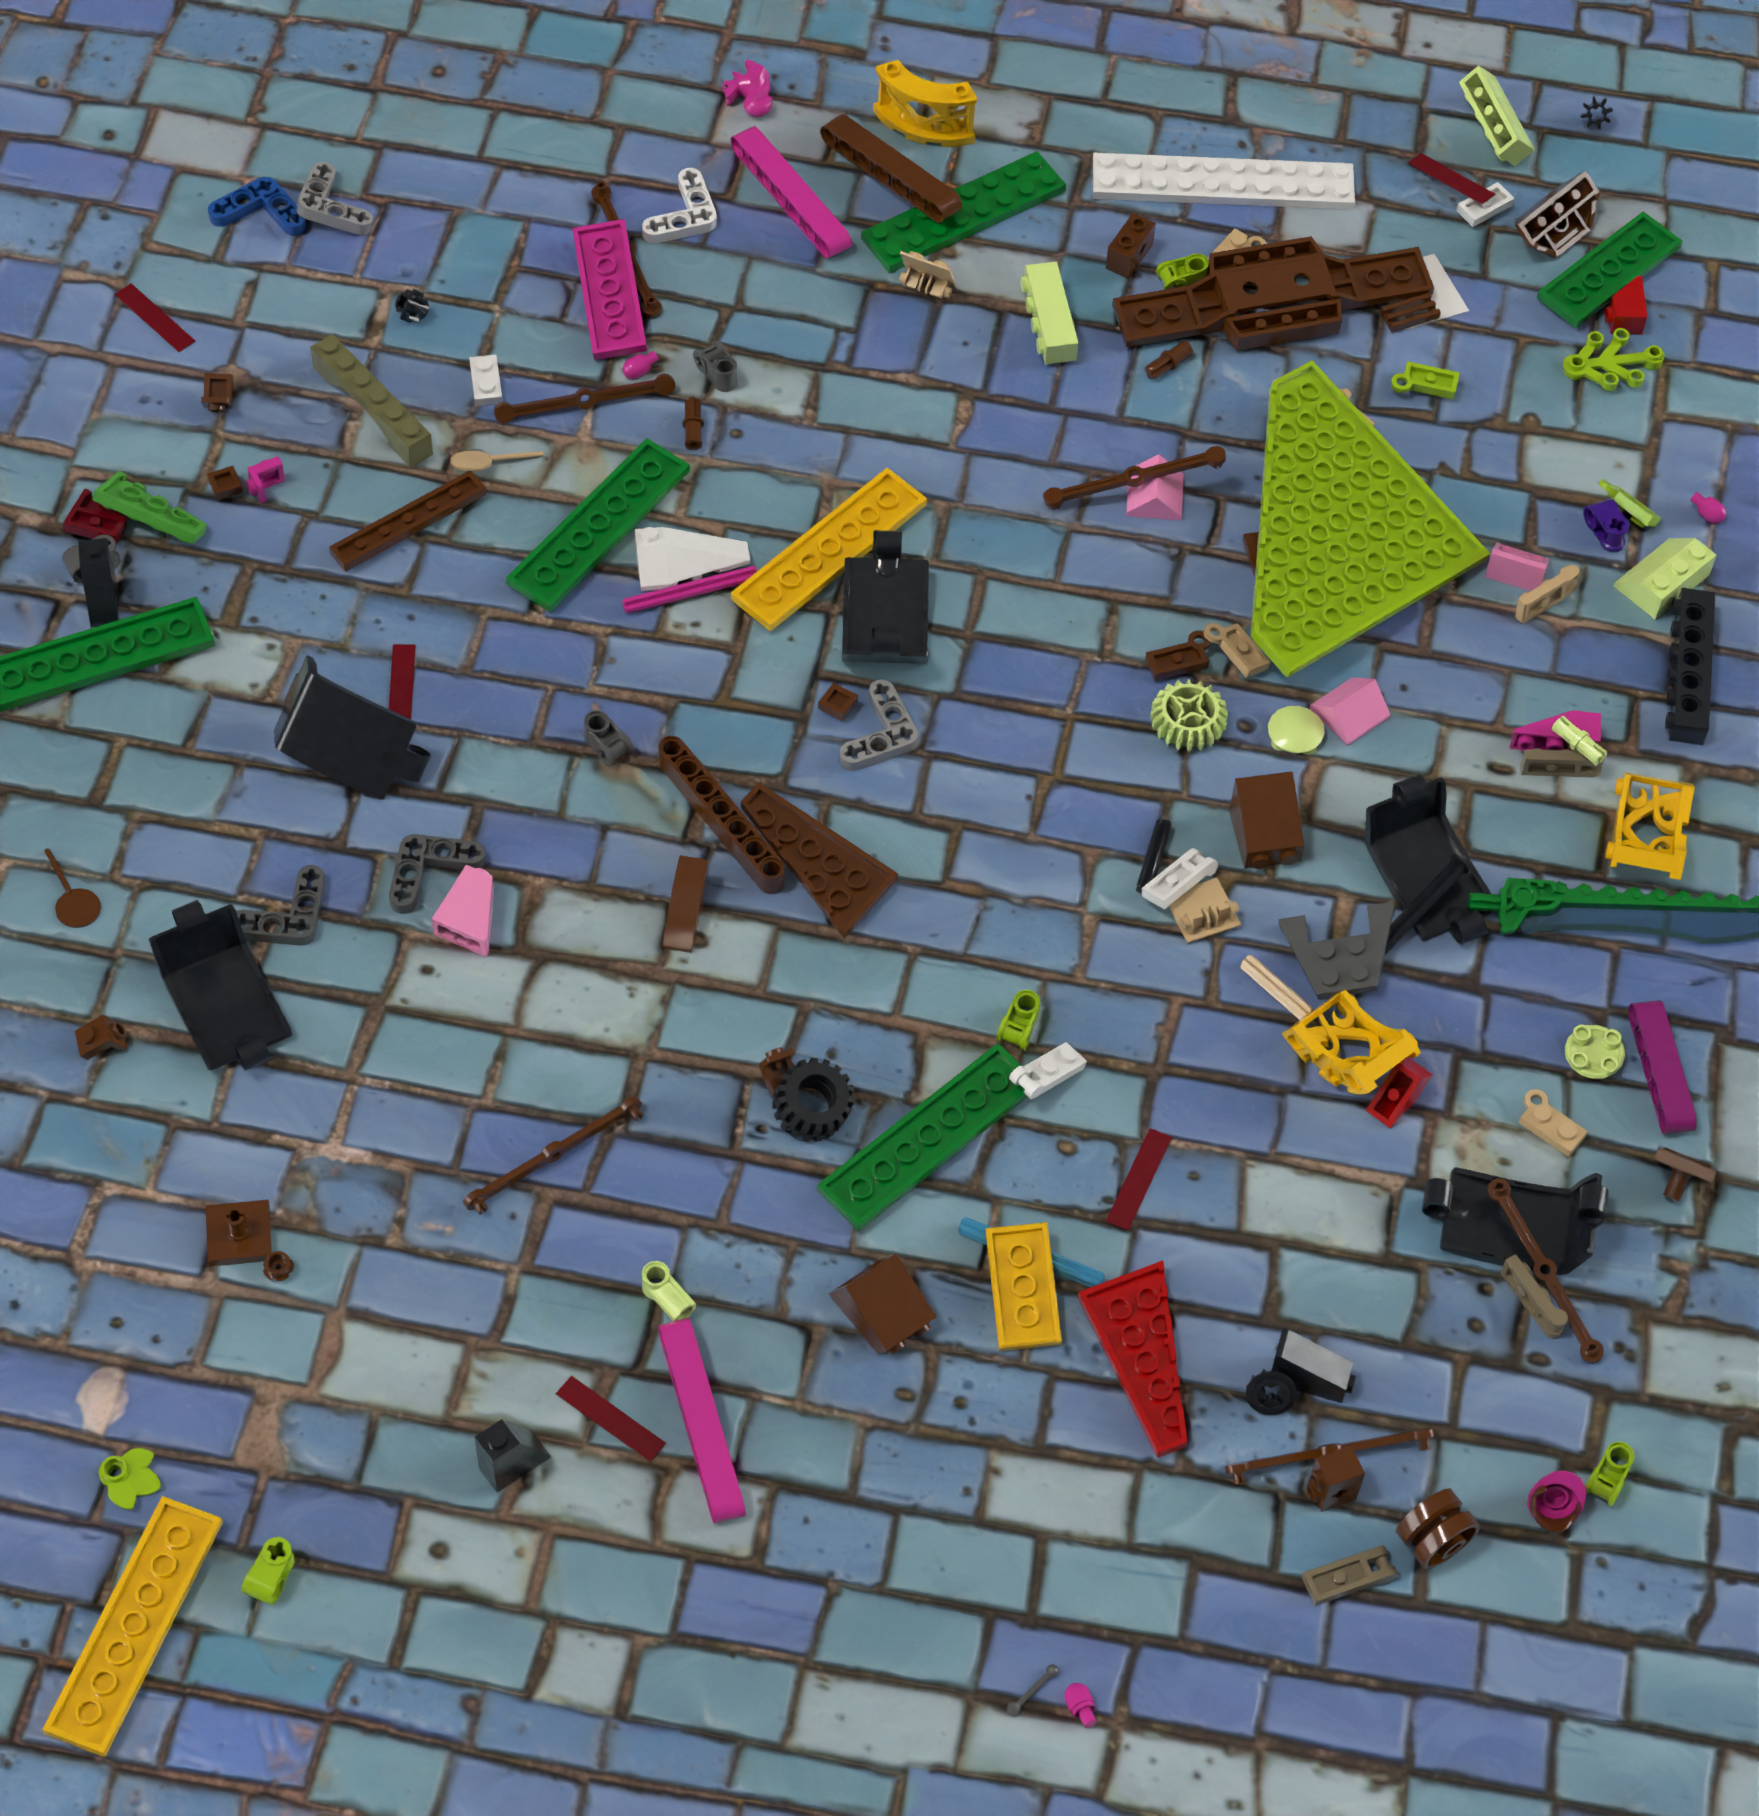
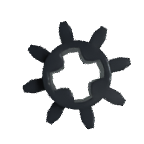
M1593 96L1591 104L1583 103V107L1587 110L1586 113H1582L1580 116L1581 118L1588 117L1589 120L1586 125L1588 128L1593 123L1597 124L1598 129H1601L1603 121L1611 122L1607 117V113L1612 112L1613 108H1605L1606 98L1601 102H1597L1595 96ZM1598 107H1601L1603 116H1596L1593 119L1590 110L1592 108L1596 110Z
M406 289L405 292L398 295L395 307L396 312L401 313V320L409 323L412 321L418 323L419 320L426 317L429 311V303L427 299L423 298L424 292L417 289L412 291Z

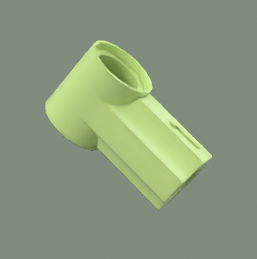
M652 1261L643 1267L642 1290L645 1296L654 1300L672 1321L689 1318L696 1309V1303L670 1275L668 1266L660 1261ZM653 1278H660L663 1280L660 1283L650 1282V1280Z

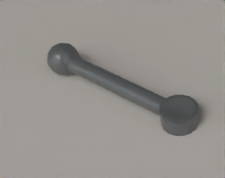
M1055 1664L1049 1665L1046 1668V1673L1017 1702L1008 1704L1007 1713L1012 1717L1019 1715L1020 1707L1050 1677H1056L1059 1674V1668Z

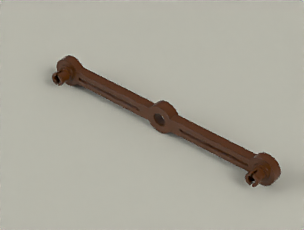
M598 182L591 191L593 201L600 204L607 222L619 220L610 201L611 189L604 182ZM629 242L636 287L643 302L642 314L650 319L657 318L662 312L661 303L652 296L635 258L636 246L634 243Z
M663 373L651 381L594 391L589 388H580L575 394L514 405L508 402H500L494 408V416L498 422L508 423L517 416L578 406L581 409H590L596 402L658 392L662 395H668L674 391L675 381L671 375ZM583 395L589 396L587 401H581V397Z
M1213 446L1206 450L1205 453L1146 468L1131 466L1123 474L1064 489L1052 487L1044 492V503L1046 506L1056 510V507L1059 509L1063 502L1126 485L1138 487L1146 480L1205 465H1210L1214 469H1217V466L1221 468L1222 464L1226 461V452L1220 446ZM1134 475L1139 476L1136 479H1131V477Z
M632 1096L616 1109L564 1140L551 1142L539 1155L482 1189H476L469 1193L463 1200L464 1205L468 1210L476 1209L478 1214L482 1215L483 1212L485 1213L488 1210L484 1202L490 1197L545 1164L557 1161L565 1152L620 1119L632 1116L634 1121H639L638 1118L642 1119L644 1114L639 1110L642 1102L637 1096Z
M1500 1178L1492 1180L1488 1185V1196L1492 1201L1500 1204L1533 1261L1534 1277L1546 1284L1558 1307L1567 1313V1322L1581 1345V1358L1590 1364L1599 1362L1603 1357V1346L1589 1335L1556 1277V1264L1551 1259L1545 1258L1510 1197V1184ZM1547 1266L1550 1268V1273L1542 1274L1540 1268Z
M1423 1428L1343 1444H1325L1318 1446L1316 1449L1230 1463L1225 1465L1226 1474L1233 1475L1235 1485L1246 1483L1244 1478L1245 1471L1313 1459L1350 1445L1356 1451L1417 1440L1419 1441L1420 1451L1431 1449L1429 1440L1435 1436L1434 1428Z

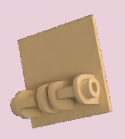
M910 251L909 254L900 252L907 271L906 273L902 272L899 277V282L903 283V286L914 290L918 286L917 290L922 292L927 279H929L925 288V294L928 295L930 293L931 296L942 300L950 298L952 289L949 287L956 289V283L949 265L939 260H934V262L925 260L921 254Z
M1218 878L1195 884L1168 906L1187 943L1241 926L1236 915L1239 912V906L1236 901L1231 902L1228 899Z

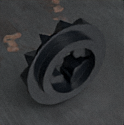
M1263 1368L1260 1374L1252 1375L1251 1381L1246 1385L1248 1404L1255 1411L1264 1415L1284 1413L1296 1401V1383L1293 1382L1289 1373H1281L1277 1368L1274 1371H1266ZM1265 1387H1277L1276 1395L1274 1393L1265 1395Z

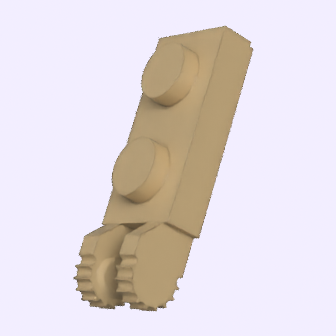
M1573 564L1566 565V567L1560 569L1559 575L1545 580L1534 590L1523 593L1517 601L1515 618L1524 624L1564 600L1566 596L1577 590L1578 580L1576 579L1580 576V569Z

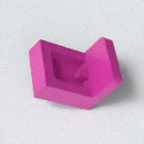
M278 456L269 460H263L247 468L249 479L246 480L248 491L251 496L256 495L260 503L266 502L264 489L285 481L283 464Z

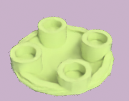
M1287 706L1277 710L1271 716L1268 723L1271 745L1278 751L1284 750L1291 753L1311 755L1316 751L1325 734L1324 724L1320 717L1312 710L1301 706Z
M1578 1025L1567 1039L1565 1045L1566 1060L1571 1068L1582 1076L1591 1079L1609 1077L1622 1067L1625 1058L1621 1034L1615 1029H1608L1599 1025Z

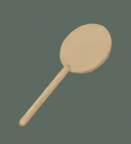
M463 451L451 457V464L460 470L479 471L490 467L494 460L542 457L544 453L537 451L489 455L480 451Z

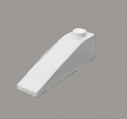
M666 527L635 529L636 558L641 591L660 590L678 585V581L691 578L693 581L702 579V574L711 571L722 573L750 564L748 544L745 541Z

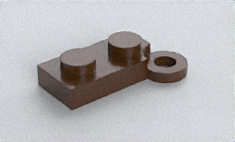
M1197 630L1192 632L1188 637L1187 643L1146 652L1145 660L1154 681L1207 669L1209 660L1205 650L1209 648L1210 642L1204 637V631ZM1201 638L1204 640V643L1197 644L1194 640Z

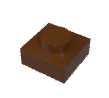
M234 466L207 474L208 482L217 501L244 493Z
M833 682L819 700L818 709L843 721L857 703L858 695Z

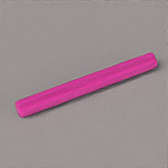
M750 566L628 597L622 600L625 613H631L741 585L755 574L757 569L755 566Z

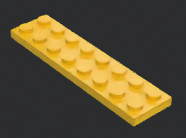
M887 467L731 592V600L771 632L843 574L845 558H862L873 549L874 530L896 531L927 505V498Z
M161 1497L42 1729L45 1735L106 1757L223 1524L221 1517L170 1498Z

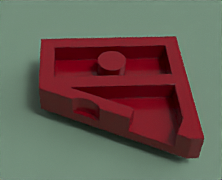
M84 489L64 520L63 530L92 539L99 535H109L113 537L117 544L127 528V518L119 512L107 509L102 504L93 501L92 492Z

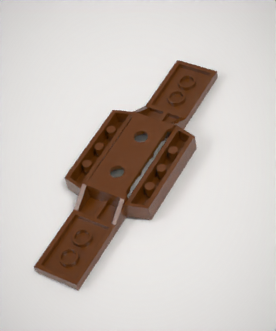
M1312 236L1210 253L1208 276L1192 285L1113 298L1112 307L1126 347L1223 331L1235 350L1240 351L1339 334L1342 323V310L1406 300L1429 292L1433 295L1434 286L1419 247L1340 259L1324 254ZM1298 276H1303L1309 280V283L1301 286L1294 279ZM1252 285L1258 289V292L1247 294L1244 292L1243 287ZM1325 297L1327 301L1235 316L1236 313L1243 314L1249 310L1270 309L1273 306L1284 304L1295 305L1298 302L1307 300L1319 301Z

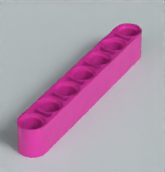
M756 126L748 128L730 138L732 149L738 158L825 258L829 259L852 247L851 237L845 227Z
M690 1318L658 1325L660 1341L713 1524L744 1517L746 1512L742 1494Z

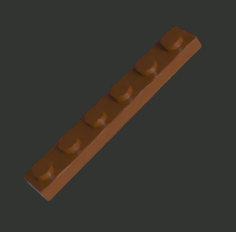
M467 471L329 546L330 554L346 572L485 496L486 487L472 471Z

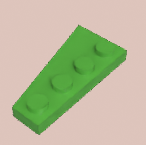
M120 470L94 491L92 500L102 504L103 507L123 513L132 520L148 524L157 531L173 535L182 542L194 544L205 534L206 523L180 507H169L168 500L160 495L151 496L145 492L146 486L139 482L130 483L126 480L127 475Z

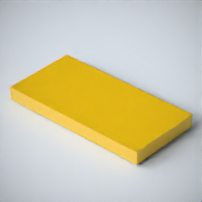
M1048 1223L985 1228L999 1351L1062 1345Z

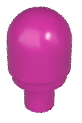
M652 351L645 356L643 354H636L626 360L622 367L624 376L630 380H636L647 374L651 370L650 365L658 361L656 353Z
M1696 492L1690 499L1691 502L1699 507L1697 510L1700 513L1699 515L1709 523L1718 524L1725 519L1726 509L1715 498L1710 496L1704 498Z
M1082 1683L1070 1684L1064 1693V1699L1070 1713L1075 1718H1080L1085 1728L1094 1726L1097 1723L1092 1713L1095 1710V1701L1088 1687Z

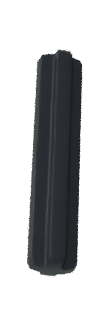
M1162 818L1156 820L1137 882L1136 891L1142 894V887L1157 876L1171 829V822Z

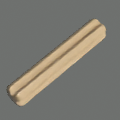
M1248 955L1241 962V969L1299 1020L1313 1011V1008L1253 955Z

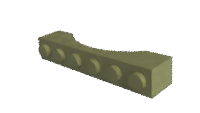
M333 334L310 347L313 368L328 384L343 389L361 404L379 426L393 450L410 468L433 455L431 433Z

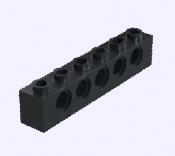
M1681 588L1679 597L1673 598L1671 615H1675V621L1673 620L1671 623L1670 637L1674 638V643H1671L1669 649V660H1673V666L1669 667L1667 682L1672 683V689H1668L1666 705L1671 706L1670 712H1667L1665 719V729H1669V741L1703 745L1709 731L1715 592Z

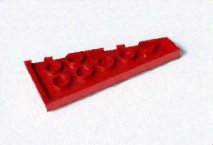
M1163 1260L1078 1292L1077 1296L1157 1458L1185 1448L1188 1442L1180 1396V1381L1176 1366L1177 1359Z

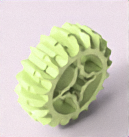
M1190 679L1186 681V684H1182L1177 680L1174 686L1167 684L1164 690H1159L1157 697L1152 702L1150 713L1152 727L1154 731H1157L1158 739L1166 738L1167 746L1172 743L1176 744L1177 751L1181 746L1187 747L1188 752L1192 750V747H1196L1201 751L1204 748V744L1211 747L1214 744V740L1219 741L1222 732L1226 730V721L1228 719L1225 700H1221L1220 692L1212 693L1211 685L1205 688L1202 687L1201 680L1196 685L1192 684ZM1168 713L1172 715V718H1173L1176 722H1174V721L1170 718V716L1168 715Z

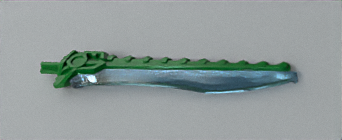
M1510 877L1507 878L1504 887L1500 888L1498 894L1469 893V910L1497 912L1499 926L1501 927L1500 934L1502 935L1515 933L1520 928L1524 934L1536 931H1624L1676 938L1699 944L1731 943L1759 938V896L1757 895L1746 902L1741 901L1740 897L1734 894L1718 900L1714 897L1715 895L1709 892L1704 893L1698 898H1692L1690 893L1684 890L1673 896H1667L1665 891L1658 888L1649 894H1642L1641 890L1635 887L1620 893L1617 892L1615 887L1610 885L1605 886L1599 891H1593L1591 886L1585 883L1574 889H1568L1566 884L1560 881L1555 883L1551 880Z

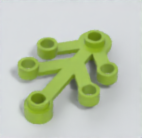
M1618 328L1614 331L1612 341L1600 357L1589 359L1594 350L1602 347L1604 340L1602 333L1592 331L1588 334L1586 345L1579 354L1567 356L1563 361L1562 368L1568 378L1579 380L1586 377L1600 384L1607 391H1613L1617 388L1619 378L1626 381L1629 386L1638 388L1643 384L1644 373L1639 369L1629 371L1621 366L1642 363L1649 370H1657L1661 368L1665 355L1663 350L1656 345L1649 346L1644 352L1615 355L1622 346L1628 343L1630 336L1626 329ZM1600 368H1601V369L1607 371L1608 373H1605V374L1603 375V374H1601L1600 372H1598V371H1596V370H1594V369H1600Z

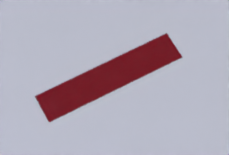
M1422 153L1408 162V164L1482 205L1496 195Z
M132 283L114 294L178 352L196 341Z
M393 644L389 710L411 720L416 644Z
M1152 1128L1149 1129L1106 1222L1129 1231L1172 1139L1171 1136Z
M572 1375L555 1393L650 1462L666 1444L662 1439Z

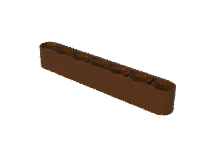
M841 114L820 128L821 137L829 147L934 221L941 223L962 209V201L954 190L847 115Z
M666 736L659 742V766L760 890L767 894L780 892L784 887L785 872L784 863L682 739L677 736Z

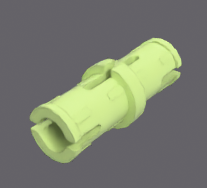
M1561 716L1553 724L1551 730L1566 740L1573 751L1583 754L1595 766L1606 757L1607 751L1589 737L1587 731H1581L1565 716Z

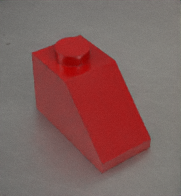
M1636 276L1613 295L1610 307H1606L1605 323H1609L1610 334H1613L1618 328H1624L1632 335L1643 334L1647 320V310L1642 276Z
M1405 1058L1392 1068L1365 1111L1391 1128L1418 1099L1433 1074L1411 1058Z

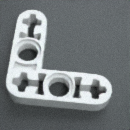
M685 168L679 173V190L687 209L653 216L644 220L642 236L645 241L652 244L707 233L716 228V210L699 170ZM689 180L694 182L693 188H691ZM694 197H701L704 199V201L701 203H694L691 201V199ZM681 221L686 223V226L676 228L673 224Z

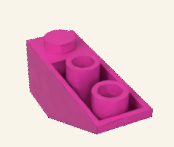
M1572 710L1515 728L1510 742V749H1519L1521 751L1536 748L1558 751L1564 749L1572 750L1566 740L1551 730L1553 724L1561 716H1565L1581 731H1587L1589 737L1600 745L1601 713Z

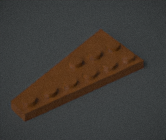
M758 783L742 799L741 809L844 939L898 880L897 872L761 783Z

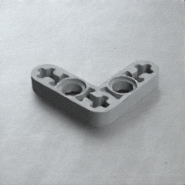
M328 162L315 163L298 198V215L302 218L354 234H368L372 229V214L367 210L328 199L334 184L336 169ZM315 188L323 192H314L310 189ZM336 212L339 213L341 216H333L329 213Z
M876 680L869 688V702L884 729L842 745L839 752V762L846 770L855 771L908 753L917 746V728L896 689L887 680ZM881 691L882 694H886L887 703L884 704L882 695L877 694V692ZM895 711L901 717L898 720H890L885 715L888 712ZM905 735L906 738L910 737V740L906 741L905 738H900V736ZM880 742L885 744L887 748L878 752L873 750L871 745ZM852 753V755L857 756V758L853 759L851 756H848V754Z

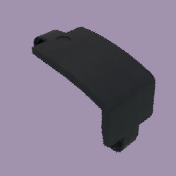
M874 530L873 558H845L842 661L927 664L929 561L901 559L902 531Z
M306 655L299 673H296L285 698V706L274 729L276 749L334 780L380 800L385 798L394 776L411 782H419L431 757V754L424 748L409 744L416 729L414 721L317 673V664L314 658Z
M1416 774L1394 783L1391 798L1371 805L1366 809L1365 844L1379 873L1402 912L1451 862L1450 857L1453 854L1459 855L1469 864L1470 872L1467 874L1463 873L1413 926V929L1422 941L1449 931L1453 938L1462 945L1489 933L1483 916L1493 913L1492 911L1469 910V893L1491 894L1468 857L1446 816V782L1440 777L1426 783L1420 774Z
M198 900L173 909L172 915L176 927L150 937L149 943L163 983L207 1069L214 1070L238 1059L240 1065L246 1071L272 1060L273 1054L269 1053L267 1047L291 1037L293 1033L246 943L236 909L232 904L205 914Z
M1458 1167L1451 1170L1449 1181L1442 1178H1432L1426 1182L1422 1212L1430 1218L1443 1222L1440 1249L1495 1265L1503 1266L1507 1258L1516 1254L1521 1262H1525L1530 1267L1531 1271L1534 1268L1533 1261L1502 1207L1488 1196V1185L1494 1179H1504L1510 1184V1197L1545 1258L1551 1259L1556 1264V1275L1569 1274L1593 1255L1596 1228L1604 1223L1606 1218L1609 1191L1601 1185L1602 1175L1597 1173L1583 1178L1570 1189L1531 1184ZM1542 1266L1540 1272L1548 1274L1550 1273V1268Z

